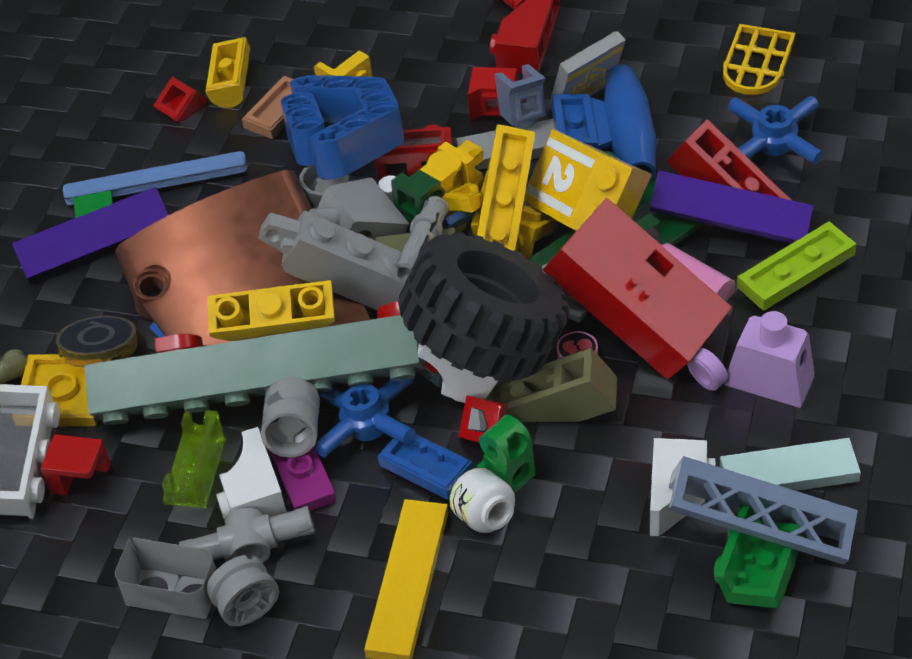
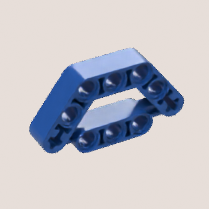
M301 76L290 82L292 94L283 97L280 101L287 137L296 162L303 166L316 165L317 175L322 179H336L346 176L399 147L405 141L399 104L386 79L382 77ZM324 122H331L334 124L325 128Z

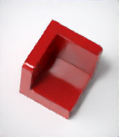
M54 434L40 469L51 494L67 495L74 477L89 479L93 476L95 470L108 471L111 462L102 439Z

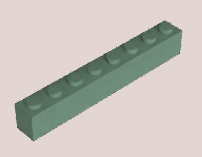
M398 315L84 365L88 413L103 421L104 425H120L129 422L128 417L142 414L145 419H158L169 416V410L184 408V411L187 413H197L209 410V404L225 402L226 406L247 405L250 403V398L265 396L271 384L283 378L294 377L303 379L311 383L318 391V394L332 391V385L348 383L349 387L360 384L372 385L374 384L373 379L390 376L391 381L415 378V372L425 371L424 359L417 357L419 343L414 339V332L407 330L403 323V317Z

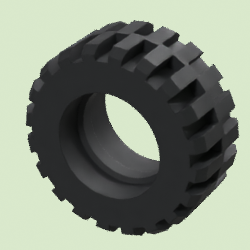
M445 233L429 240L422 246L399 294L398 301L400 315L403 317L405 327L408 331L414 332V339L420 345H426L431 349V354L439 359H446L452 363L451 366L461 371L466 369L473 372L474 376L481 378L489 376L493 377L495 381L504 382L510 378L513 381L522 380L541 370L567 323L569 310L562 288H557V281L551 275H546L543 272V268L536 262H530L524 258V254L517 250L512 251L504 247L502 243L494 240L490 242L484 240L482 236L474 234L472 236H465L464 233H453L450 236Z

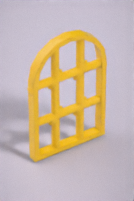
M739 24L726 61L723 63V79L726 85L732 90L746 95L763 94L774 89L784 76V69L795 41L796 33ZM742 32L753 34L749 46L738 44ZM758 35L772 37L768 49L759 48L755 45ZM778 38L789 40L785 52L776 50L775 45ZM735 49L746 53L742 65L730 64ZM752 52L765 56L761 69L750 67L748 64ZM771 56L783 57L778 72L767 68ZM728 69L737 71L738 76L735 82L727 74ZM745 72L754 73L758 76L754 87L740 85ZM765 75L775 77L770 83L761 86Z

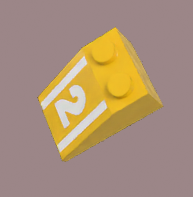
M552 129L526 187L524 202L576 231L606 197L632 219L652 174Z

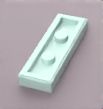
M849 438L720 456L721 468L795 491L859 482L861 474Z

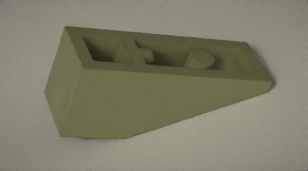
M590 348L546 363L539 372L522 380L513 381L510 378L505 382L498 381L486 399L508 403L507 415L517 418L520 422H580L616 410L617 376L598 354Z

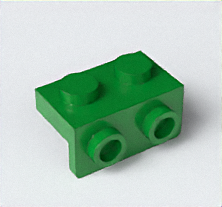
M741 505L737 517L747 519L755 515L752 506ZM774 522L778 530L788 533L800 528L798 524ZM728 529L727 544L722 556L716 559L714 565L715 581L720 585L727 603L780 608L799 550Z

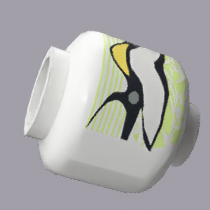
M474 468L465 472L452 487L450 494L451 509L459 519L479 533H490L504 527L514 512L515 494L512 488L499 476L486 468Z

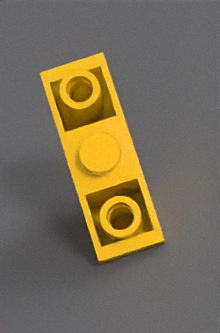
M331 280L207 296L210 337L229 342L322 328L335 322Z

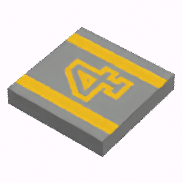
M618 31L613 32L560 63L552 94H589L591 96L604 88L607 72L619 63L626 41L625 38ZM551 96L550 105H549V108H550V109H551L552 96Z

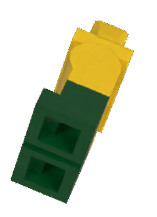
M465 140L457 148L444 142L438 147V152L428 158L427 164L412 176L408 177L401 172L391 180L393 204L410 223L406 233H411V222L416 215L421 213L424 202L426 200L429 201V197L437 196L442 198L444 194L467 182L478 185L481 192L485 177L480 171L475 169V166L484 160L483 149L469 140ZM449 210L445 218L458 211Z

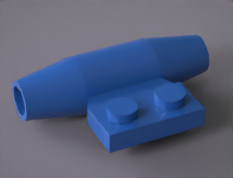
M621 64L609 69L606 74L604 101L591 98L589 94H552L551 109L555 130L585 144L592 145V147L598 150L612 147L613 152L622 161L652 174L649 182L655 177L656 133L648 97L633 68Z

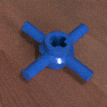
M809 96L791 110L781 105H770L759 112L739 98H733L728 105V110L753 125V138L738 149L748 159L759 151L770 156H780L791 149L814 165L818 164L823 158V151L799 137L797 123L819 107L818 101L813 96Z
M414 378L404 381L389 380L379 390L372 385L360 384L349 388L346 392L332 386V391L320 393L319 398L340 409L339 418L341 422L315 443L314 448L320 456L326 457L351 435L360 441H370L385 433L406 445L410 444L415 438V430L390 417L388 403L412 384Z

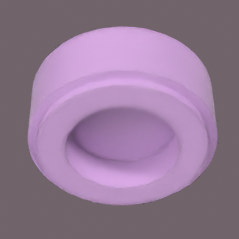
M700 348L687 363L692 376L708 390H717L728 380V374L724 365L707 349Z

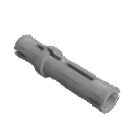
M429 197V201L426 200L424 202L421 213L416 215L411 222V234L392 271L393 277L400 284H405L422 246L429 240L442 235V223L448 214L449 207L447 202L440 197Z

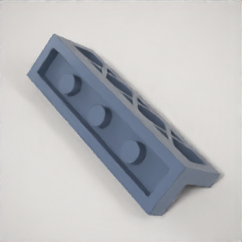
M685 456L682 457L672 471L668 488L673 489L668 510L840 564H845L849 561L858 510ZM686 493L709 500V502L701 506L683 500V496ZM741 505H751L755 515L747 519L734 516L729 507L739 510ZM715 506H717V508H718L719 511L714 510V509H712V508H714ZM773 521L798 524L800 528L791 533L778 530ZM804 533L806 538L800 537V535ZM818 535L839 541L838 548L823 544Z

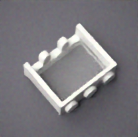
M0 384V515L28 516L29 519H33L36 504L43 501L45 484L40 468L51 443L52 428H57L60 419L59 404L54 403L47 386Z

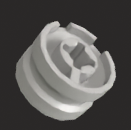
M242 555L227 561L212 574L208 580L206 592L212 604L218 608L219 614L225 623L230 626H243L261 618L272 608L277 601L279 587L274 578L267 573L265 565L258 557L254 555L251 559H248L246 555Z

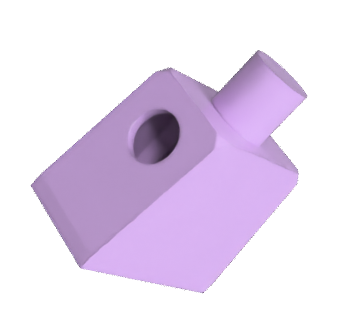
M777 311L767 312L762 317H750L735 348L727 372L728 380L724 385L801 408L815 375L809 334L803 329L787 325L785 315Z

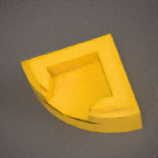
M470 182L442 196V199L447 202L449 210L474 212L482 206L483 202L478 185Z

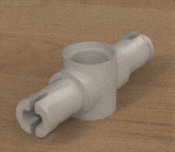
M308 506L270 517L269 513L263 515L260 510L255 508H241L231 512L225 519V526L218 527L216 533L180 541L179 545L205 549L211 553L213 560L224 558L225 561H229L242 555H246L248 559H251L255 555L263 563L269 558L270 549L278 547V542L315 533V527Z

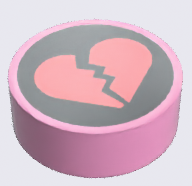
M569 332L563 335L557 342V360L590 348L598 354L596 339L586 332Z

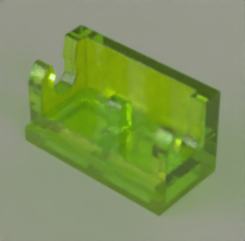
M206 410L204 425L194 423L190 412L184 413L181 421L183 434L171 473L165 475L162 484L164 490L163 502L165 505L206 508L225 442L217 411Z

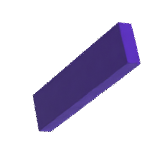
M658 170L649 211L792 244L808 234L814 205Z
M154 187L13 242L12 246L28 281L119 245L144 228L168 216V213L157 188Z

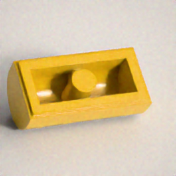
M246 37L213 44L205 92L210 101L219 107L232 108L239 105L243 100L250 45Z

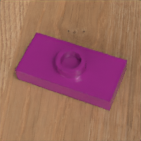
M314 446L309 452L291 458L278 456L269 451L293 510L308 506L309 510L312 511L337 502L334 489Z

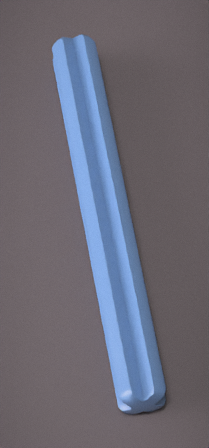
M237 151L68 183L63 186V195L66 204L72 206L74 205L73 197L111 190L112 197L114 198L141 193L154 187L162 189L245 173L247 171V162L244 152Z

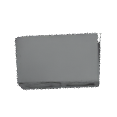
M129 538L115 570V576L125 605L206 619L212 605L207 596L206 587L208 580L216 571L211 553L200 548L133 538L138 555L137 558ZM178 574H179V575H185V576L181 577L180 579L178 578ZM150 577H159L167 582L168 590L143 586L140 583ZM189 585H202V587L196 592H181L185 587Z

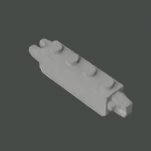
M303 211L297 220L270 213L262 223L258 239L283 252L282 267L285 273L310 283L331 280L334 293L375 310H378L383 305L399 301V294L404 285L395 280L392 271L402 253L401 251L306 211Z

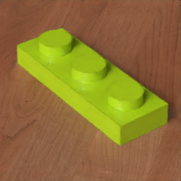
M829 221L737 276V288L764 311L854 256L857 244Z

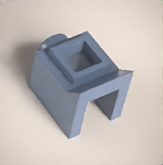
M529 64L522 66L523 79L519 81H511L502 72L494 74L500 115L512 126L515 125L520 128L530 127L536 123V118L546 116L543 92L545 77Z

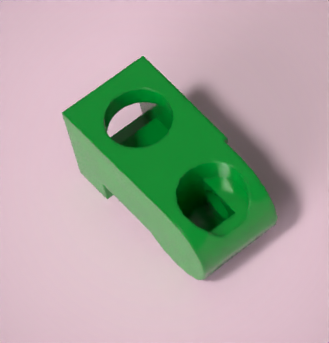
M506 414L479 437L480 447L485 455L484 459L477 465V468H486L495 473L510 485L514 494L536 475L532 439L526 427L517 418ZM519 470L520 473L513 479L515 472Z

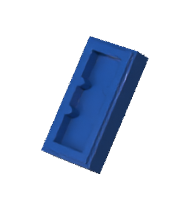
M415 434L414 440L408 445L393 438L378 455L381 467L447 500L450 499L452 487L457 479L465 472L473 469L471 460Z

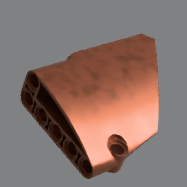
M292 170L278 171L221 191L166 216L120 243L115 253L133 294L135 309L138 314L145 319L153 320L164 336L188 333L201 336L203 338V346L227 343L229 341L213 338L209 335L207 296L310 283L285 273L282 267L283 252L258 239L260 227L270 213L297 220L303 211L309 212L312 209L295 172ZM152 292L159 294L154 297L145 296V294ZM333 292L335 322L328 326L371 320L363 304ZM390 376L373 379L374 384L372 386L379 390L390 380ZM348 383L336 384L339 386L351 388L349 387Z

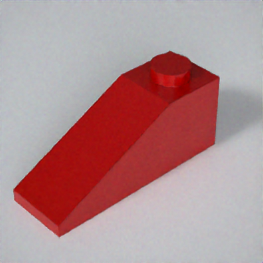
M526 0L502 20L498 34H493L490 41V54L495 55L496 68H516L517 73H522V66L529 64L539 72L560 9V0Z
M708 119L666 161L682 176L791 200Z

